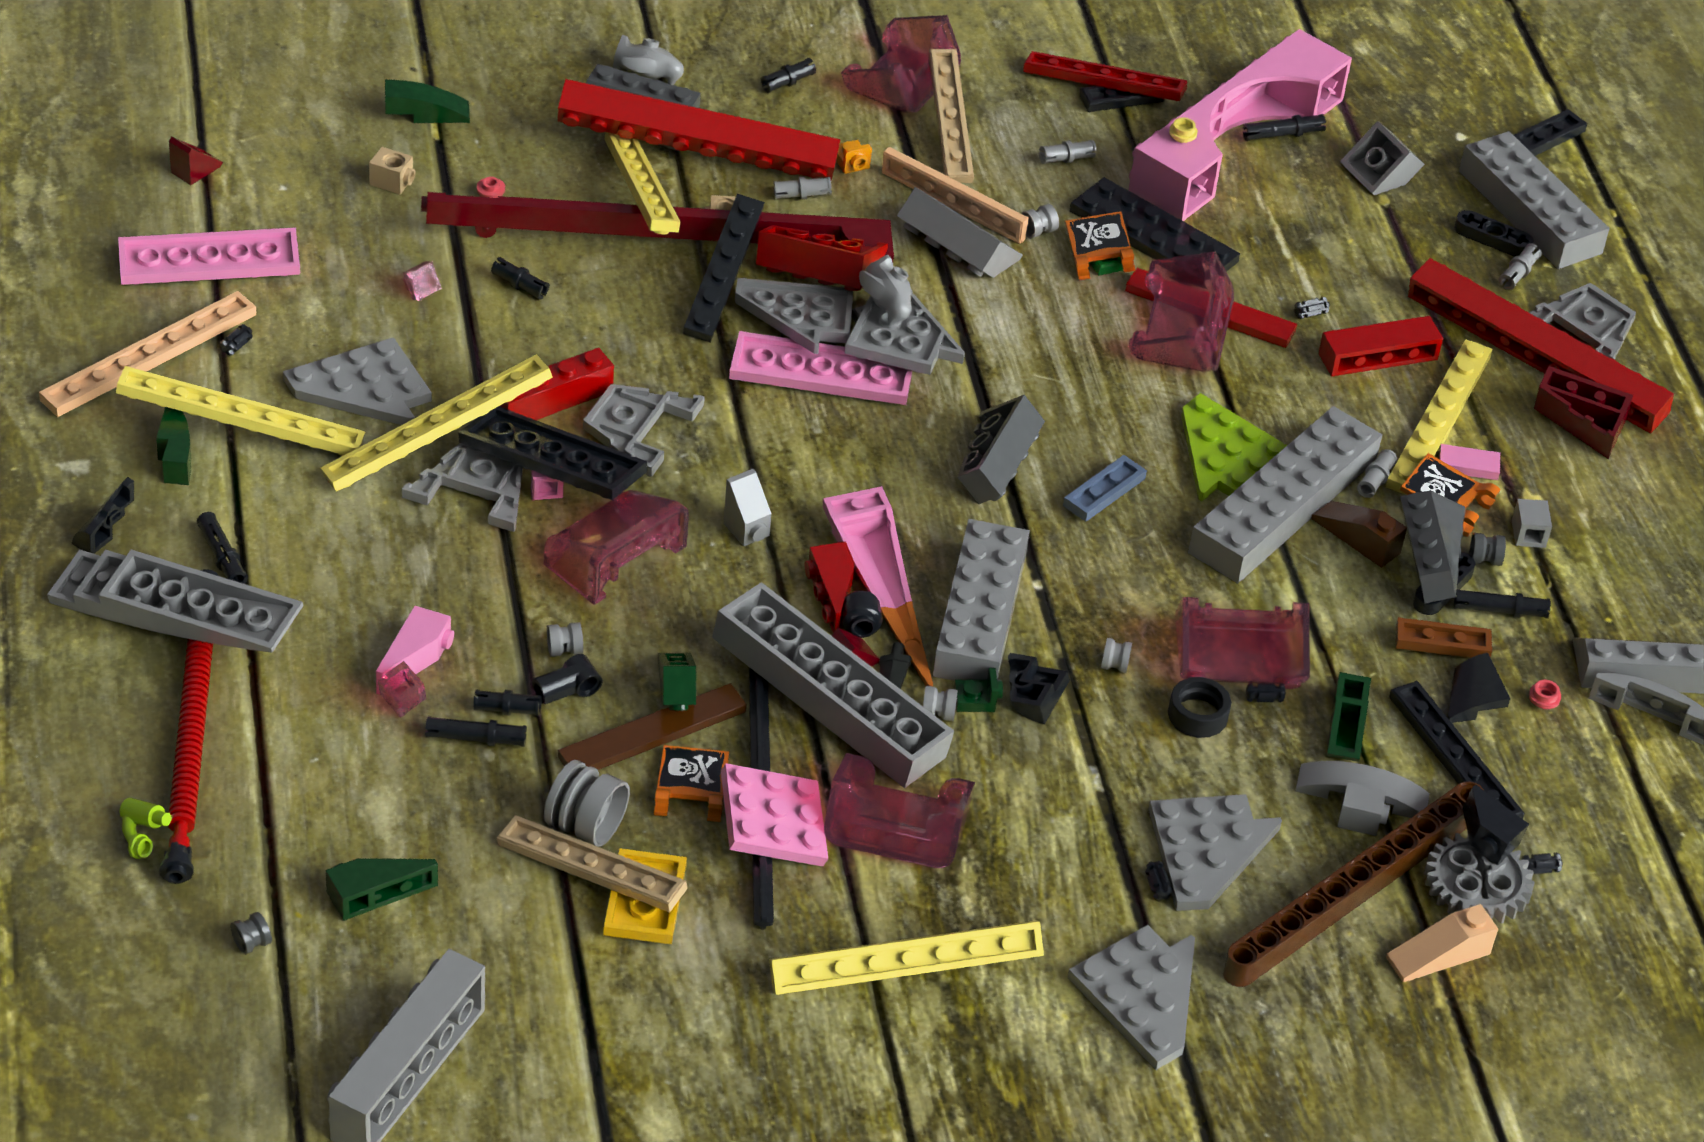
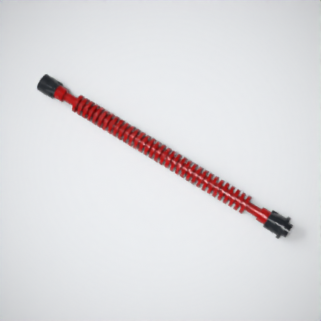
M209 569L200 570V571H203V572H207V573H210V574L219 576V575H218L215 571H213V570H209ZM187 639L169 813L171 814V822L168 828L173 831V835L169 839L168 850L164 852V860L159 866L160 876L173 884L186 882L194 874V866L191 863L192 848L189 847L190 839L187 833L194 830L213 654V643Z

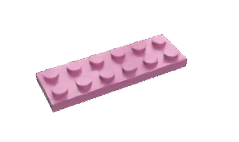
M296 228L118 237L121 285L300 275Z
M739 331L729 379L906 405L913 371L845 354V347L819 343V352L814 354L790 338Z

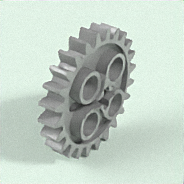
M1455 833L1453 841L1445 837L1442 845L1435 844L1433 852L1429 853L1424 870V875H1427L1425 885L1431 886L1429 895L1439 896L1436 903L1438 906L1448 904V914L1456 910L1460 911L1481 904L1491 919L1495 917L1500 923H1504L1506 915L1514 919L1517 911H1524L1525 905L1530 902L1535 881L1532 880L1533 870L1527 869L1529 861L1519 860L1520 850L1511 852L1499 865H1496L1470 845L1468 834L1467 838L1464 839L1459 833Z

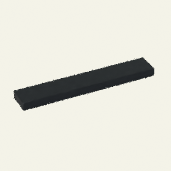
M1418 681L1391 689L1389 694L1391 701L1458 784L1468 781L1477 783L1485 792L1523 819L1525 813Z

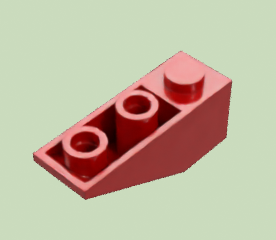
M846 541L810 547L809 560H806L804 563L806 577L813 581L815 600L821 601L823 620L825 624H830L833 633L837 628H841L844 600L846 595L850 594L853 585L855 562Z

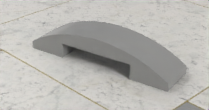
M1597 673L1589 699L1618 711L1622 703H1625L1682 726L1679 732L1680 736L1704 745V708L1682 693L1651 680L1625 674Z
M1316 761L1301 764L1295 792L1326 799L1328 798L1329 790L1345 794L1347 782L1386 790L1384 803L1393 805L1392 814L1408 818L1413 817L1428 806L1430 794L1419 785L1395 773L1369 765L1343 761Z

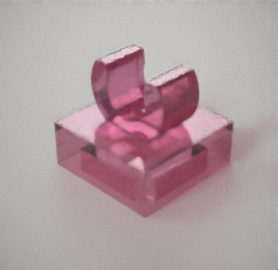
M425 261L403 273L404 285L406 290L410 291L413 300H421L442 289L432 261Z

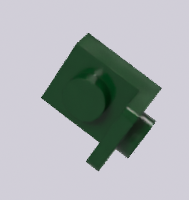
M989 668L987 680L955 679L954 689L958 690L957 712H995L997 699H1002L1003 681L997 680L996 668Z

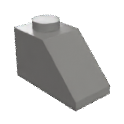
M754 469L728 478L726 481L723 524L743 547L770 536L771 511Z

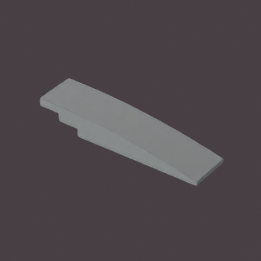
M106 549L101 556L79 550L47 594L51 604L110 621L182 638L270 653L274 651L303 607L302 601L135 550H130L127 556Z

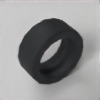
M1204 677L1184 679L1172 690L1168 707L1169 720L1177 730L1189 736L1204 738L1219 734L1226 727L1232 704L1230 694L1223 685L1212 679ZM1198 699L1210 703L1218 712L1210 715H1199L1185 709L1181 703Z

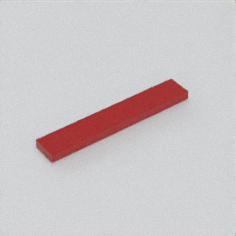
M1031 51L1023 66V72L1179 102L1187 90L1188 82L1183 79Z
M1138 267L1126 283L1125 291L1284 348L1288 346L1296 332L1297 323Z

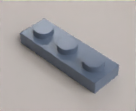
M1123 455L1065 496L1063 506L1086 522L1145 480L1147 470Z

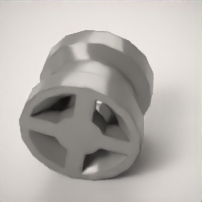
M1107 638L1101 668L1109 669L1112 667L1117 668L1121 673H1126L1132 642L1126 641L1121 644L1116 643L1112 638Z

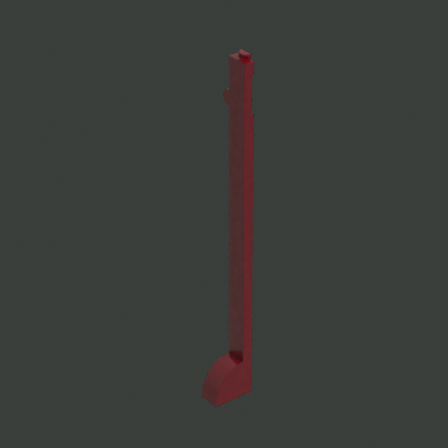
M428 192L427 196L421 197V212H427L426 224L475 227L476 233L484 238L493 236L496 233V228L718 241L730 213V210L673 207L680 220L679 233L669 232L662 235L649 229L636 204L498 196V198L446 195V193ZM762 212L750 242L758 244L759 231L774 225L809 231V237L825 233L835 235V241L851 240L852 238L863 239V245L875 247L878 242L888 243L885 255L891 257L892 263L894 259L891 220Z

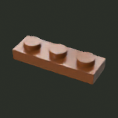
M1398 617L1396 623V648L1468 658L1488 653L1491 658L1492 629Z

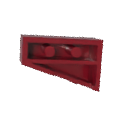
M1548 366L1539 385L1534 409L1609 459L1628 417L1633 395Z

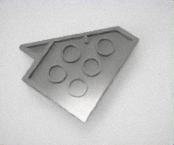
M737 278L735 303L812 353L818 354L819 341L840 344L846 343L850 336L853 291L846 290L844 287Z

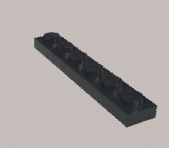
M737 193L684 325L683 334L711 343L761 217L765 202Z

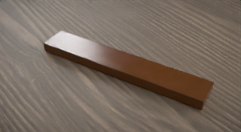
M729 683L696 696V705H689L688 710L676 711L669 710V707L561 748L558 750V758L564 767L572 760H579L585 763L587 767L592 766L599 770L745 713L747 704L732 684Z

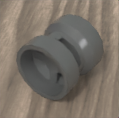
M1473 532L1469 555L1478 564L1487 561L1491 565L1502 566L1505 557L1506 538L1502 535L1486 537L1483 533Z

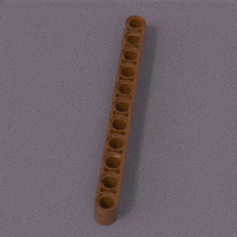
M1470 781L1458 784L1234 942L1228 950L1223 972L1224 979L1236 987H1245L1427 858L1429 853L1433 852L1436 843L1442 845L1445 837L1452 840L1455 833H1462L1467 829L1462 808L1468 795L1475 785L1481 789L1483 788L1477 783Z

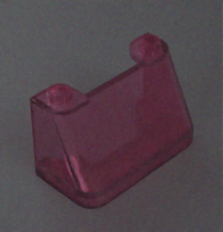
M948 15L894 18L883 32V41L888 51L871 68L862 69L859 64H849L841 74L844 84L850 91L900 112L916 113L933 96L928 58L929 49H956L958 65L960 66L961 54Z
M1208 252L1151 261L1149 273L1145 276V283L1147 289L1151 290L1155 298L1146 333L1142 330L1135 331L1129 340L1131 354L1135 355L1138 360L1200 372L1216 371L1219 366L1234 301L1232 282L1216 252Z
M636 490L622 492L615 499L563 531L550 536L544 545L543 564L593 605H596L606 598V593L603 591L605 584L609 580L613 582L618 580L619 568L656 544L664 550L669 548L675 554L687 547L689 510L677 500Z
M1182 597L1175 611L1180 677L1184 679L1204 677L1221 682L1282 683L1286 689L1300 688L1301 683H1305L1309 679V603L1293 602L1292 610L1281 611V607L1275 606L1272 611L1218 609L1212 608V603H1205L1202 608L1199 606V598Z
M846 753L831 784L824 823L826 838L837 846L933 868L949 866L957 853L971 804L975 782L960 778L946 780L941 786L938 799L874 785L876 774L873 763L865 757Z

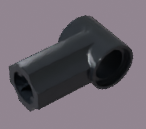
M584 654L574 655L564 663L562 668L532 679L535 695H541L542 704L545 705L575 693L580 697L591 696L601 688L603 683L602 677Z

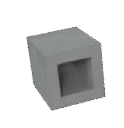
M1517 499L1511 520L1516 546L1546 548L1552 529L1548 501Z
M1347 782L1337 827L1376 836L1379 824L1386 825L1390 805L1384 804L1386 790Z

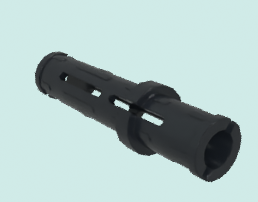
M1323 114L1306 117L1293 115L1290 119L1250 124L1244 123L1243 129H1247V131H1243L1245 141L1286 135L1300 137L1303 133L1325 131L1326 126L1322 124L1326 123V119Z
M213 512L202 513L197 518V524L215 556L214 563L217 568L223 571L227 579L245 584L248 576L240 564V555L236 549L231 547L217 521L216 515Z
M1457 589L1456 597L1454 598V609L1513 614L1514 618H1520L1521 615L1548 619L1550 614L1548 610L1550 611L1551 606L1549 598L1523 597L1522 593H1515L1513 596Z
M428 716L425 729H427L425 731L426 738L435 737L487 742L488 746L494 747L496 743L525 747L527 736L525 734L527 732L526 725L498 724L497 720H490L489 723Z

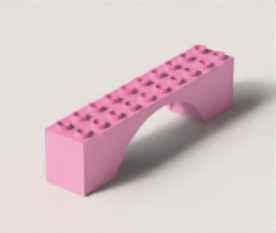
M1298 29L1290 36H1286L1274 48L1271 47L1263 56L1253 60L1249 66L1242 71H1238L1227 82L1221 83L1216 90L1206 94L1201 101L1194 106L1188 107L1183 114L1177 117L1189 118L1195 122L1198 130L1196 139L1187 143H1180L1173 139L1169 134L1170 126L1177 119L1173 118L1168 125L1161 130L1155 131L1143 143H1139L1132 154L1134 159L1129 173L1130 183L1128 191L1184 221L1215 197L1223 155L1214 142L1217 137L1244 123L1290 119L1293 115L1301 117L1325 115L1343 101L1352 57L1301 29Z

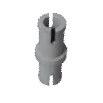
M1070 140L1063 141L1060 145L1041 146L1039 150L1044 152H1039V158L1042 164L1058 161L1071 163L1074 159L1094 158L1097 148L1094 140L1072 143Z
M799 177L798 180L774 181L775 199L791 197L807 199V196L832 195L830 177L816 179Z
M1527 244L1519 256L1512 258L1509 262V267L1500 275L1498 280L1499 284L1502 285L1508 279V282L1503 286L1504 289L1512 290L1521 278L1526 277L1531 272V266L1542 255L1540 248L1534 255L1532 254L1537 245Z
M1382 450L1375 462L1367 466L1365 476L1357 486L1358 492L1363 497H1373L1379 486L1387 481L1390 476V470L1398 460L1397 455L1392 450Z

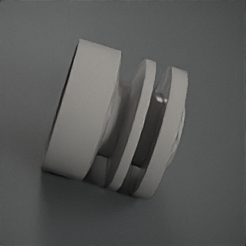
M572 760L561 770L550 789L544 809V820L548 825L554 828L559 827L565 833H571L575 830V835L578 839L597 847H602L614 835L624 817L630 797V786L627 782L610 774H602L599 777V772L596 768L592 766L587 767L585 763L579 760Z

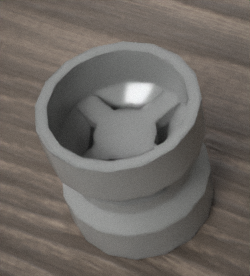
M1051 204L1039 206L1036 211L1030 209L1021 213L1029 218L1026 236L1030 239L1040 236L1042 232L1050 233L1059 228V217Z
M580 622L569 623L567 627H560L558 624L547 625V644L550 657L561 656L563 652H570L572 655L583 654V634Z
M926 686L923 707L933 715L938 714L945 721L954 722L958 690L947 689L940 693L936 687Z

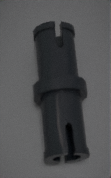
M806 58L791 66L786 64L779 71L762 76V87L768 85L764 91L770 93L785 85L790 87L795 85L797 80L814 75L816 73L815 64L809 66L813 60Z
M498 257L497 261H494L491 273L510 282L513 288L517 290L523 289L539 300L543 299L548 293L549 283L531 275L527 268L523 266L519 268L502 257Z
M475 690V695L477 696H474L473 708L476 711L502 712L506 716H510L511 713L540 716L541 711L539 709L542 707L541 695L515 694L513 690H505L504 692Z

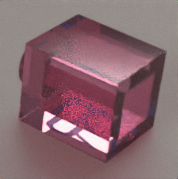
M402 661L378 679L380 695L400 718L426 699L423 682L405 661Z

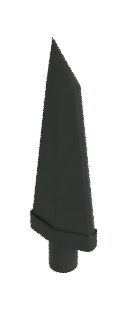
M895 642L892 644L890 654L880 656V674L901 689L908 668L911 666L912 658L911 656L903 655L904 644Z

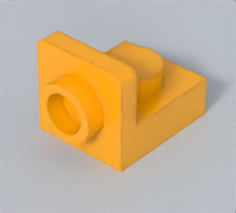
M859 140L840 143L836 161L843 173L847 174L870 169L872 148L870 144L861 145Z

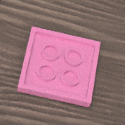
M725 763L721 770L729 849L823 867L828 860L818 781Z

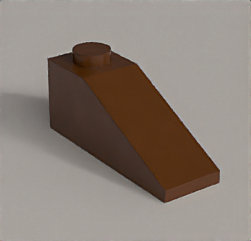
M1330 501L1313 513L1311 517L1313 521L1381 568L1401 554L1407 527L1384 511Z

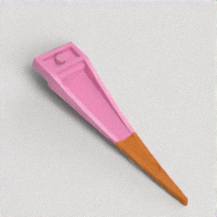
M882 486L823 498V509L832 527V534L837 542L846 541L855 562L854 570L867 591L879 599L884 619L898 642L904 644V651L906 655L911 656V663L925 686H933L907 582L892 507Z

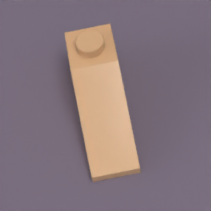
M1479 904L1451 913L1388 952L1386 958L1404 983L1490 955L1498 927L1484 907Z

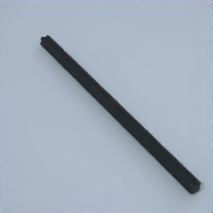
M749 667L750 767L770 772L768 681ZM752 854L753 922L760 929H766L767 926H772L774 923L772 857Z

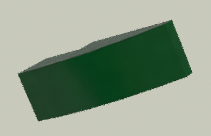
M385 79V115L413 114L414 123H470L468 100L431 85L405 80Z
M165 407L156 436L158 460L162 461L164 483L189 485L191 476V446L187 420L183 411Z
M1339 672L1333 701L1327 756L1359 762L1369 703L1370 677Z

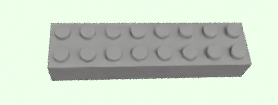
M1334 406L1331 407L1193 527L1188 553L1238 584L1311 519L1313 513L1333 500L1360 476L1370 463L1375 462L1382 434Z
M762 582L718 611L712 635L714 640L902 787L906 788L947 757L954 734L952 728Z

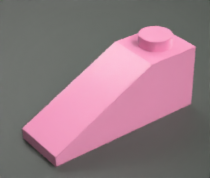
M414 606L376 670L377 694L384 695L411 678L409 670L411 675L414 676L439 660L444 649H449L454 639V631L451 630V616Z

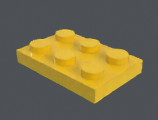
M619 848L618 855L684 880L687 857ZM611 890L603 935L672 944L680 899L673 909L667 912Z

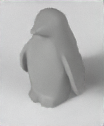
M621 36L614 56V69H624L629 73H635L653 80L664 77L667 79L668 84L674 85L683 75V64L671 53L659 47V41L643 38L642 44H632L627 36Z
M885 255L871 263L865 271H861L859 279L863 289L872 296L876 305L888 312V325L893 326L898 321L905 320L910 316L913 292L907 280L909 277L908 273L900 267L893 266L891 257Z

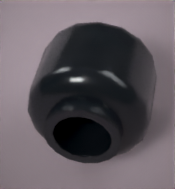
M855 591L846 595L841 614L843 629L860 638L875 634L881 628L883 622L879 599L868 591Z

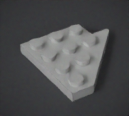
M913 293L911 296L912 309L910 316L905 320L898 321L893 326L888 325V312L879 308L870 295L845 345V354L928 375L931 374L938 358L963 364L965 352Z
M394 337L283 371V381L295 399L403 425L415 418L409 408L432 401V392Z
M1246 794L1151 800L1148 810L1164 869L1170 882L1169 886L1172 888L1171 895L1175 910L1209 909L1280 830L1281 817L1253 819Z
M1146 925L1070 968L1067 978L1149 1064L1157 1070L1183 1055L1195 937L1190 935L1169 947L1149 925Z

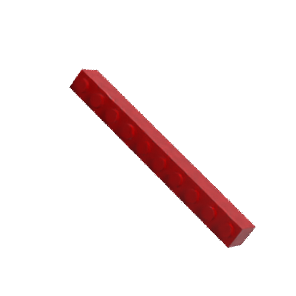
M565 79L558 105L557 122H562L570 127H585L597 133L607 132L619 135L625 139L635 138L644 140L652 145H667L679 151L689 150L701 153L707 157L717 156L726 158L734 163L744 162L756 165L761 169L771 168L780 170L789 175L799 174L811 177L812 179L830 177L831 182L841 140Z
M1429 258L1410 277L1409 298L1545 374L1548 366L1633 395L1626 420L1651 434L1670 413L1674 393L1668 391L1665 387L1659 386L1643 377L1640 373L1634 372L1618 363L1615 359L1598 352L1590 345L1582 343L1566 332L1546 323L1541 318L1521 309L1518 305L1496 295L1493 291L1487 290L1471 279L1451 270L1446 265Z

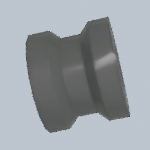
M259 912L250 914L249 918L245 921L237 920L230 925L234 941L244 955L251 953L254 947L258 945L266 946L272 942L268 924Z

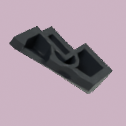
M127 477L104 504L74 535L72 540L74 546L80 550L95 554L113 539V525L125 516V507L134 501V480Z
M1010 653L1008 655V662L1010 665L1009 682L1011 686L1010 699L1012 707L1026 718L1045 724L1070 681L1068 671L1040 667L1036 657Z
M1488 653L1469 658L1455 668L1449 700L1450 706L1447 718L1451 723L1476 720L1478 711L1508 707L1510 702L1509 694Z

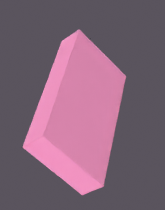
M1441 444L1439 450V459L1467 476L1498 480L1500 475L1499 452Z

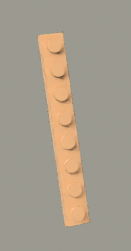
M236 291L40 391V402L59 417L116 388L125 366L147 372L256 316V306L239 291Z

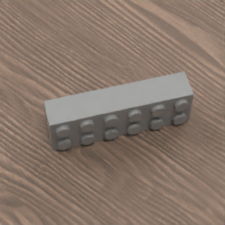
M1510 131L1465 145L1459 172L1517 229L1529 233L1533 237V244L1537 245V249H1541L1542 254L1557 269L1603 254L1610 228Z
M968 519L936 649L933 677L953 681L955 679L987 680L989 668H996L998 680L1026 558L1030 530Z
M448 949L440 960L435 959L427 976L421 983H416L412 987L408 999L402 1007H397L393 1010L384 1029L372 1036L367 1050L361 1057L357 1056L353 1059L345 1077L340 1082H335L330 1088L327 1101L329 1102L328 1123L330 1124L331 1141H382L485 1011L484 965L451 949Z

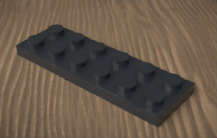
M1105 177L1070 204L1069 211L1080 218L1121 211L1131 247L1205 289L1239 262V252Z
M499 406L487 414L479 416L458 432L459 443L610 500L615 499L647 472V461Z

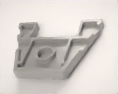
M1592 283L1559 296V300L1547 304L1543 302L1535 306V310L1528 312L1541 318L1548 324L1551 321H1555L1596 348L1595 350L1613 359L1616 358L1636 315L1635 311Z
M610 384L584 418L583 429L607 447L621 452L626 451L631 456L647 461V472L645 474L652 477L664 461V451L643 444L641 441L663 412L693 421L703 408L705 397L693 394V399L678 397L679 392L667 391L665 395L649 393L648 388Z
M460 443L442 456L440 463L434 468H427L421 472L419 479L413 484L409 482L405 484L402 488V498L428 506L441 485L480 496L487 500L496 501L488 515V524L514 532L517 524L523 467Z

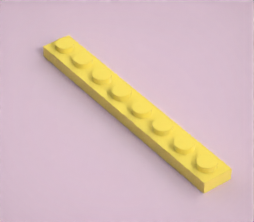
M606 132L604 140L649 229L662 235L669 232L679 233L680 220L638 139H625L619 135Z
M1465 339L1390 473L1386 488L1405 494L1400 491L1401 486L1428 453L1435 457L1437 456L1441 444L1445 442L1491 358L1492 348Z
M536 354L321 467L323 475L336 492L349 487L365 476L379 471L382 467L406 457L418 448L434 442L437 438L459 429L462 425L473 419L487 414L492 409L506 402L512 401L532 388L540 386L545 381L553 378L551 371Z
M128 366L124 367L116 387L117 394L132 399L143 400L161 407L187 412L190 415H198L220 423L231 424L253 432L275 436L282 440L304 444L311 448H319L337 453L341 456L361 447L365 431Z
M1035 920L769 959L773 994L779 995L1044 956L1040 921Z

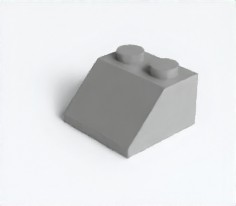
M1379 121L1369 129L1340 161L1373 195L1406 185L1425 165Z

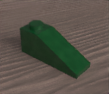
M658 653L661 701L663 705H669V710H688L689 705H696V664L691 653Z
M357 858L346 863L337 864L326 870V892L343 921L438 886V863L435 859Z

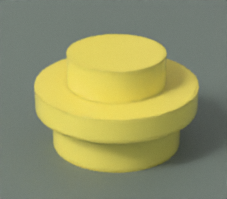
M1185 117L1177 118L1169 129L1170 136L1180 143L1193 141L1198 133L1195 122Z

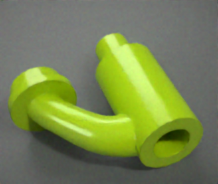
M134 798L125 799L120 806L119 813L122 818V832L128 842L129 855L135 859L148 857L152 852L153 842L147 835L137 833V824L154 829L159 828L161 825L168 826L171 822V814L165 812L161 805Z

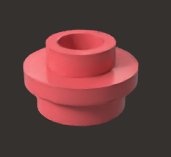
M486 177L477 183V193L480 197L498 198V196H502L505 193V184L496 177Z
M1539 680L1531 687L1529 699L1539 708L1553 709L1561 701L1559 686L1550 680Z

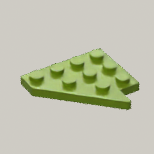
M1199 393L1182 408L1181 418L1197 496L1200 501L1206 499L1216 489L1230 496L1287 446L1202 393Z

